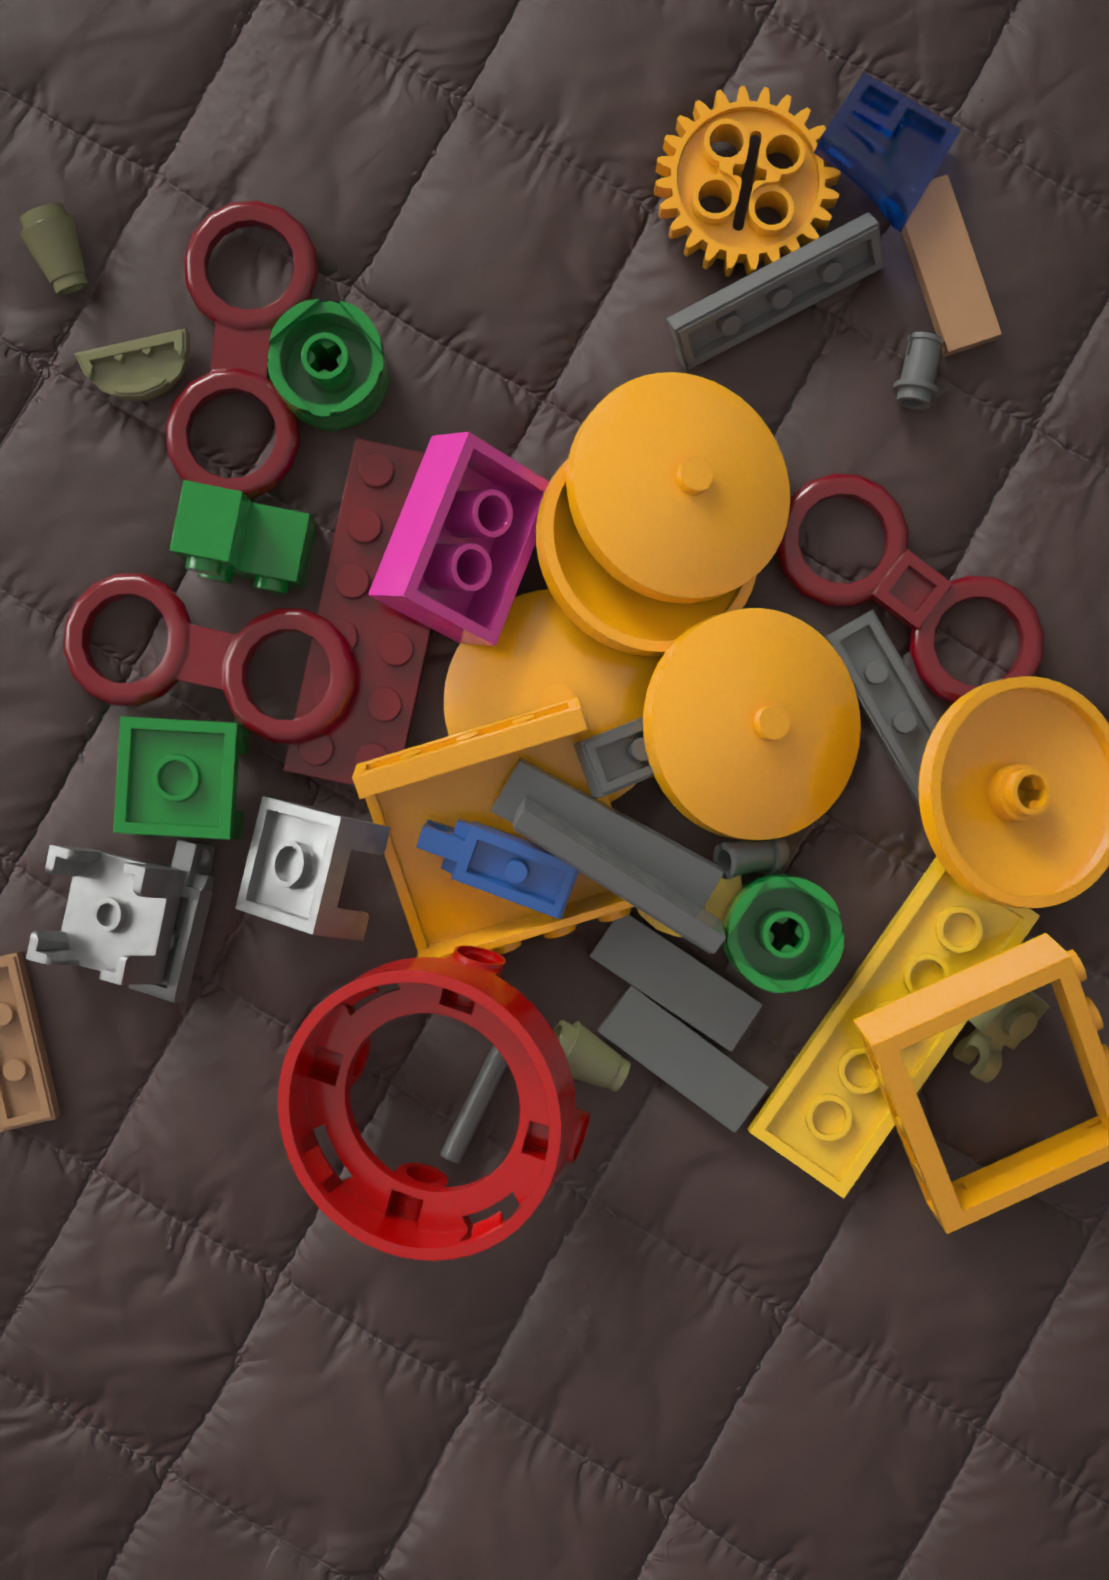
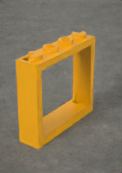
M1047 933L853 1020L926 1204L946 1234L1109 1161V1049L1104 1044H1101L1097 1032L1104 1028L1103 1021L1095 1004L1089 997H1085L1080 982L1087 980V975L1080 958L1073 949L1065 951ZM1051 983L1097 1116L951 1182L900 1051Z

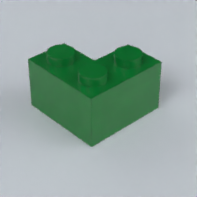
M183 480L170 551L186 562L185 569L197 572L198 578L222 584H231L233 576L255 580L254 589L272 594L287 595L289 587L305 589L318 524L308 513L253 503L242 491Z

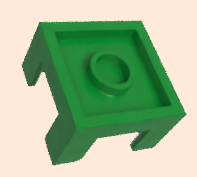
M120 716L113 833L227 840L243 839L244 811L236 810L239 754L248 753L249 731L244 725L239 723Z

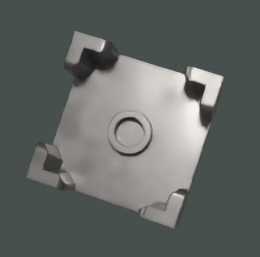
M262 796L235 909L311 935L363 941L369 920L368 913L337 907L351 850L377 855L384 854L391 827L335 815L327 810Z
M50 845L45 872L53 875L73 876L61 931H33L30 936L26 959L46 965H79L101 971L100 980L118 985L162 984L186 871L91 848Z

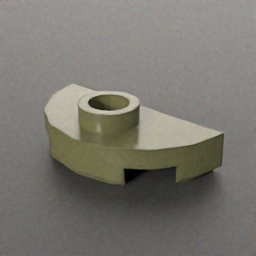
M184 328L74 354L83 374L104 394L123 401H148L168 392L183 376L190 358V334Z

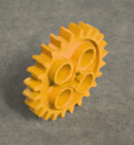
M740 86L736 102L729 103L722 90L716 91L713 110H710L700 100L696 101L693 110L694 121L680 115L677 118L675 128L679 137L666 135L664 138L663 150L669 156H661L657 159L655 172L664 176V178L655 182L654 195L668 199L660 204L658 215L660 219L676 217L669 228V238L675 239L686 234L688 239L683 254L687 257L699 248L705 251L703 268L706 270L719 258L724 260L725 276L730 277L736 263H744L748 276L756 272L759 262L764 261L767 266L780 259L781 254L786 256L799 249V243L805 246L818 239L819 235L814 228L826 230L832 216L825 209L834 208L839 198V193L829 187L837 184L841 171L834 167L825 166L833 160L837 150L835 146H818L823 139L826 127L821 125L810 130L807 129L805 125L811 112L808 107L801 110L795 116L788 112L791 104V96L788 94L777 106L770 104V93L767 87L763 88L757 101H750L745 86ZM758 135L761 142L751 182L752 190L745 211L743 229L737 231L733 228V220L742 184L741 177L747 160L750 137ZM717 142H728L737 149L738 154L732 157H721L712 150L711 145ZM772 153L785 154L791 159L793 166L787 169L774 167L768 161L767 155ZM707 196H716L726 204L727 209L721 213H710L700 205L699 201ZM762 207L773 208L781 215L783 221L776 225L765 224L757 218L755 211Z

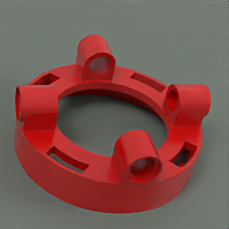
M459 945L446 958L415 957L401 959L369 970L329 995L316 1006L299 1027L287 1050L278 1086V1116L283 1144L292 1168L307 1194L333 1223L352 1237L379 1251L414 1260L441 1261L474 1255L491 1248L505 1240L526 1222L557 1181L568 1162L573 1164L576 1161L584 1143L591 1114L576 1108L575 1088L565 1052L551 1026L538 1009L521 992L501 979L506 960L503 956L492 950L472 945ZM395 983L399 985V988L378 995L357 1011L352 1006L365 997L379 992L377 986ZM417 1013H432L452 1017L475 1028L493 1043L502 1054L517 1086L520 1118L517 1135L509 1154L500 1166L490 1174L469 1184L447 1187L448 1177L438 1168L423 1163L409 1162L400 1165L393 1171L368 1147L353 1116L350 1087L359 1080L366 1066L371 1049L370 1035L386 1022L401 1016ZM323 1124L335 1152L352 1175L344 1180H341L333 1170L316 1138L314 1129ZM513 1192L519 1207L511 1217L503 1221V1214L499 1211L487 1219L472 1223L468 1215L495 1205Z

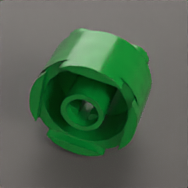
M306 300L286 311L273 327L269 339L268 373L283 401L300 420L330 433L338 432L362 423L379 408L391 382L389 363L376 327L370 318L359 308L343 301ZM328 359L333 364L338 363L339 366L334 371L329 372L326 369L322 370L320 364Z
M785 874L762 875L745 883L733 896L724 913L722 925L726 938L722 945L726 956L740 974L754 985L766 991L791 993L819 985L834 971L842 956L844 934L838 907L825 890L806 879ZM789 918L791 921L787 929L793 934L791 941L787 944L779 940L772 946L771 943L775 936L769 931L770 927L774 922L784 924Z

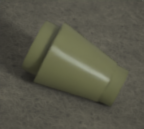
M61 203L42 205L21 215L19 220L23 230L19 235L49 283L53 285L56 295L71 294L87 287L89 283L85 276L86 271L74 216L67 215Z
M561 1020L553 1031L565 1052L572 1078L602 1088H608L613 1092L618 1091L627 1078L631 1062L623 1058L579 1021L572 1025L565 1020Z

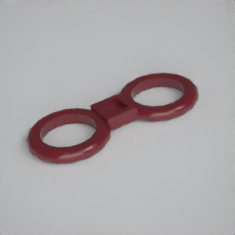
M259 200L231 202L208 214L191 234L183 259L185 283L197 309L215 324L211 367L209 373L190 382L172 404L165 427L167 453L182 480L242 491L250 500H254L275 489L292 469L300 445L298 416L286 405L270 380L267 364L269 339L276 322L286 311L303 301L311 300L318 277L316 248L304 225L283 208ZM258 226L274 231L288 243L293 252L294 272L289 287L277 301L263 308L244 310L226 304L215 295L209 284L208 264L213 249L225 235L238 228ZM241 393L257 398L269 409L275 420L276 441L271 456L260 469L245 477L223 478L208 473L198 464L191 451L190 430L195 415L208 401L222 394Z
M832 473L808 481L790 497L787 526L776 551L783 574L801 594L823 605L852 607L873 600L911 629L910 654L918 677L935 696L954 704L960 697L979 687L966 685L952 678L940 665L934 649L935 629L942 614L953 604L966 599L987 600L1001 607L1014 622L1019 636L1018 656L1011 670L1001 679L1035 676L1043 659L1044 631L1036 608L1018 588L995 577L967 575L949 581L908 550L909 529L901 506L882 485L861 475ZM833 497L852 498L867 505L879 518L885 535L884 553L877 568L866 578L852 583L830 582L816 575L804 562L798 545L799 527L806 513L818 502Z
M117 573L93 583L75 601L64 625L63 652L71 675L90 696L112 706H141L163 697L179 681L222 690L225 693L231 712L249 732L272 743H301L324 734L344 715L355 689V661L346 638L329 619L305 608L274 609L253 618L237 634L193 625L185 603L168 584L146 574ZM124 597H143L151 601L163 614L168 628L167 650L161 664L148 677L133 683H116L106 678L95 666L89 650L90 631L97 615L109 603ZM283 632H303L312 636L325 650L330 664V685L323 701L309 714L294 720H277L266 715L253 701L248 687V667L255 651L268 638Z

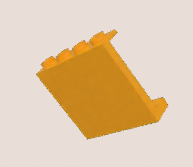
M578 697L356 765L352 779L359 799H366L373 823L391 827L384 855L418 951L417 957L446 958L459 945H472L492 950L498 954H505L518 948L522 944V940L542 934L547 939L558 938L574 931L576 924L598 918L600 922L618 920L627 916L631 912V908L635 907L579 872L561 919H557L451 879L453 874L441 869L443 857L416 847L423 825L428 819L454 828L459 818L470 822L477 821L530 841L514 830L512 822L491 812L495 800L520 757L592 796L573 745L590 737ZM608 795L596 798L612 807Z

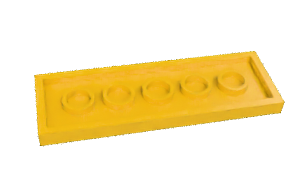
M935 857L747 1128L749 1133L836 1194L845 1198L895 1126L853 1020L1020 945L1040 915L1030 908L1005 907L978 898L957 883L945 870L938 858ZM967 1021L900 1051L916 1094Z

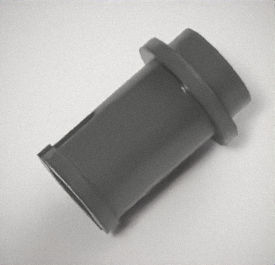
M913 332L912 335L909 334L907 336V349L901 379L894 382L893 392L897 395L896 403L899 406L911 410H925L930 407L931 401L938 396L939 389L934 385L944 340L933 333Z
M784 837L770 840L723 842L718 844L713 852V862L723 868L724 874L722 878L731 879L732 877L759 871L765 875L777 874L789 860V847Z

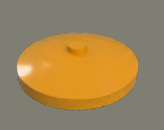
M677 372L654 373L630 380L609 393L590 412L580 426L570 449L566 473L567 497L571 515L581 539L595 560L611 576L631 590L659 601L684 604L705 602L719 598L755 577L768 564L782 541L789 517L790 484L781 450L770 429L757 412L741 397L714 381L696 375Z
M568 459L553 475L545 489L537 514L536 548L538 560L545 582L555 601L566 616L588 636L601 644L627 654L659 657L664 655L666 650L680 635L698 622L724 612L743 609L752 592L756 576L724 596L705 602L689 604L659 601L633 591L620 583L595 560L585 546L574 524L569 508L566 487Z
M549 589L521 594L513 600L496 646L460 643L449 666L444 689V715L448 735L457 734L578 697L590 737L643 717L647 689L661 656L632 655L601 644L588 636L566 616ZM635 784L608 794L610 802L621 797Z
M764 608L738 609L711 616L690 627L671 644L658 662L645 697L643 710L645 750L655 779L663 793L694 824L709 832L731 839L770 840L796 833L815 822L830 809L844 790L852 774L860 744L861 723L858 698L853 681L843 660L834 647L813 627L796 617L776 610Z
M1035 676L1013 677L983 684L972 689L951 705L940 718L927 742L921 762L918 786L919 806L924 830L930 846L942 866L967 891L978 898L1000 906L1045 908L1064 903L1080 895L1091 887L1109 866V724L1104 716L1088 699L1074 689L1060 682Z

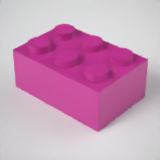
M470 432L432 436L368 596L458 643L496 646L536 544L537 514L549 481Z

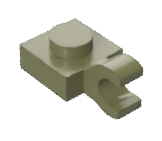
M1031 991L973 1017L969 1021L976 1028L956 1045L952 1055L956 1059L970 1065L975 1057L980 1054L979 1062L970 1073L973 1077L988 1083L998 1075L1001 1069L1003 1046L1005 1045L1014 1050L1022 1039H1025L1034 1031L1038 1020L1050 1006L1036 993Z

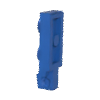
M460 818L455 828L428 819L423 825L416 845L419 849L443 857L441 869L453 874L451 879L557 919H561L579 873L578 870L533 842L477 821L470 822Z

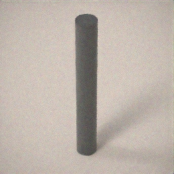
M494 1044L440 1152L442 1157L451 1162L461 1163L508 1066Z

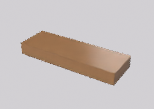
M948 174L895 191L890 200L935 333L944 340L943 348L941 349L943 356L947 357L997 340L1002 333Z
M23 951L0 956V1132L54 1120L61 1116Z

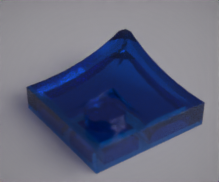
M863 72L823 133L813 153L830 163L853 181L878 206L892 227L901 232L961 129Z

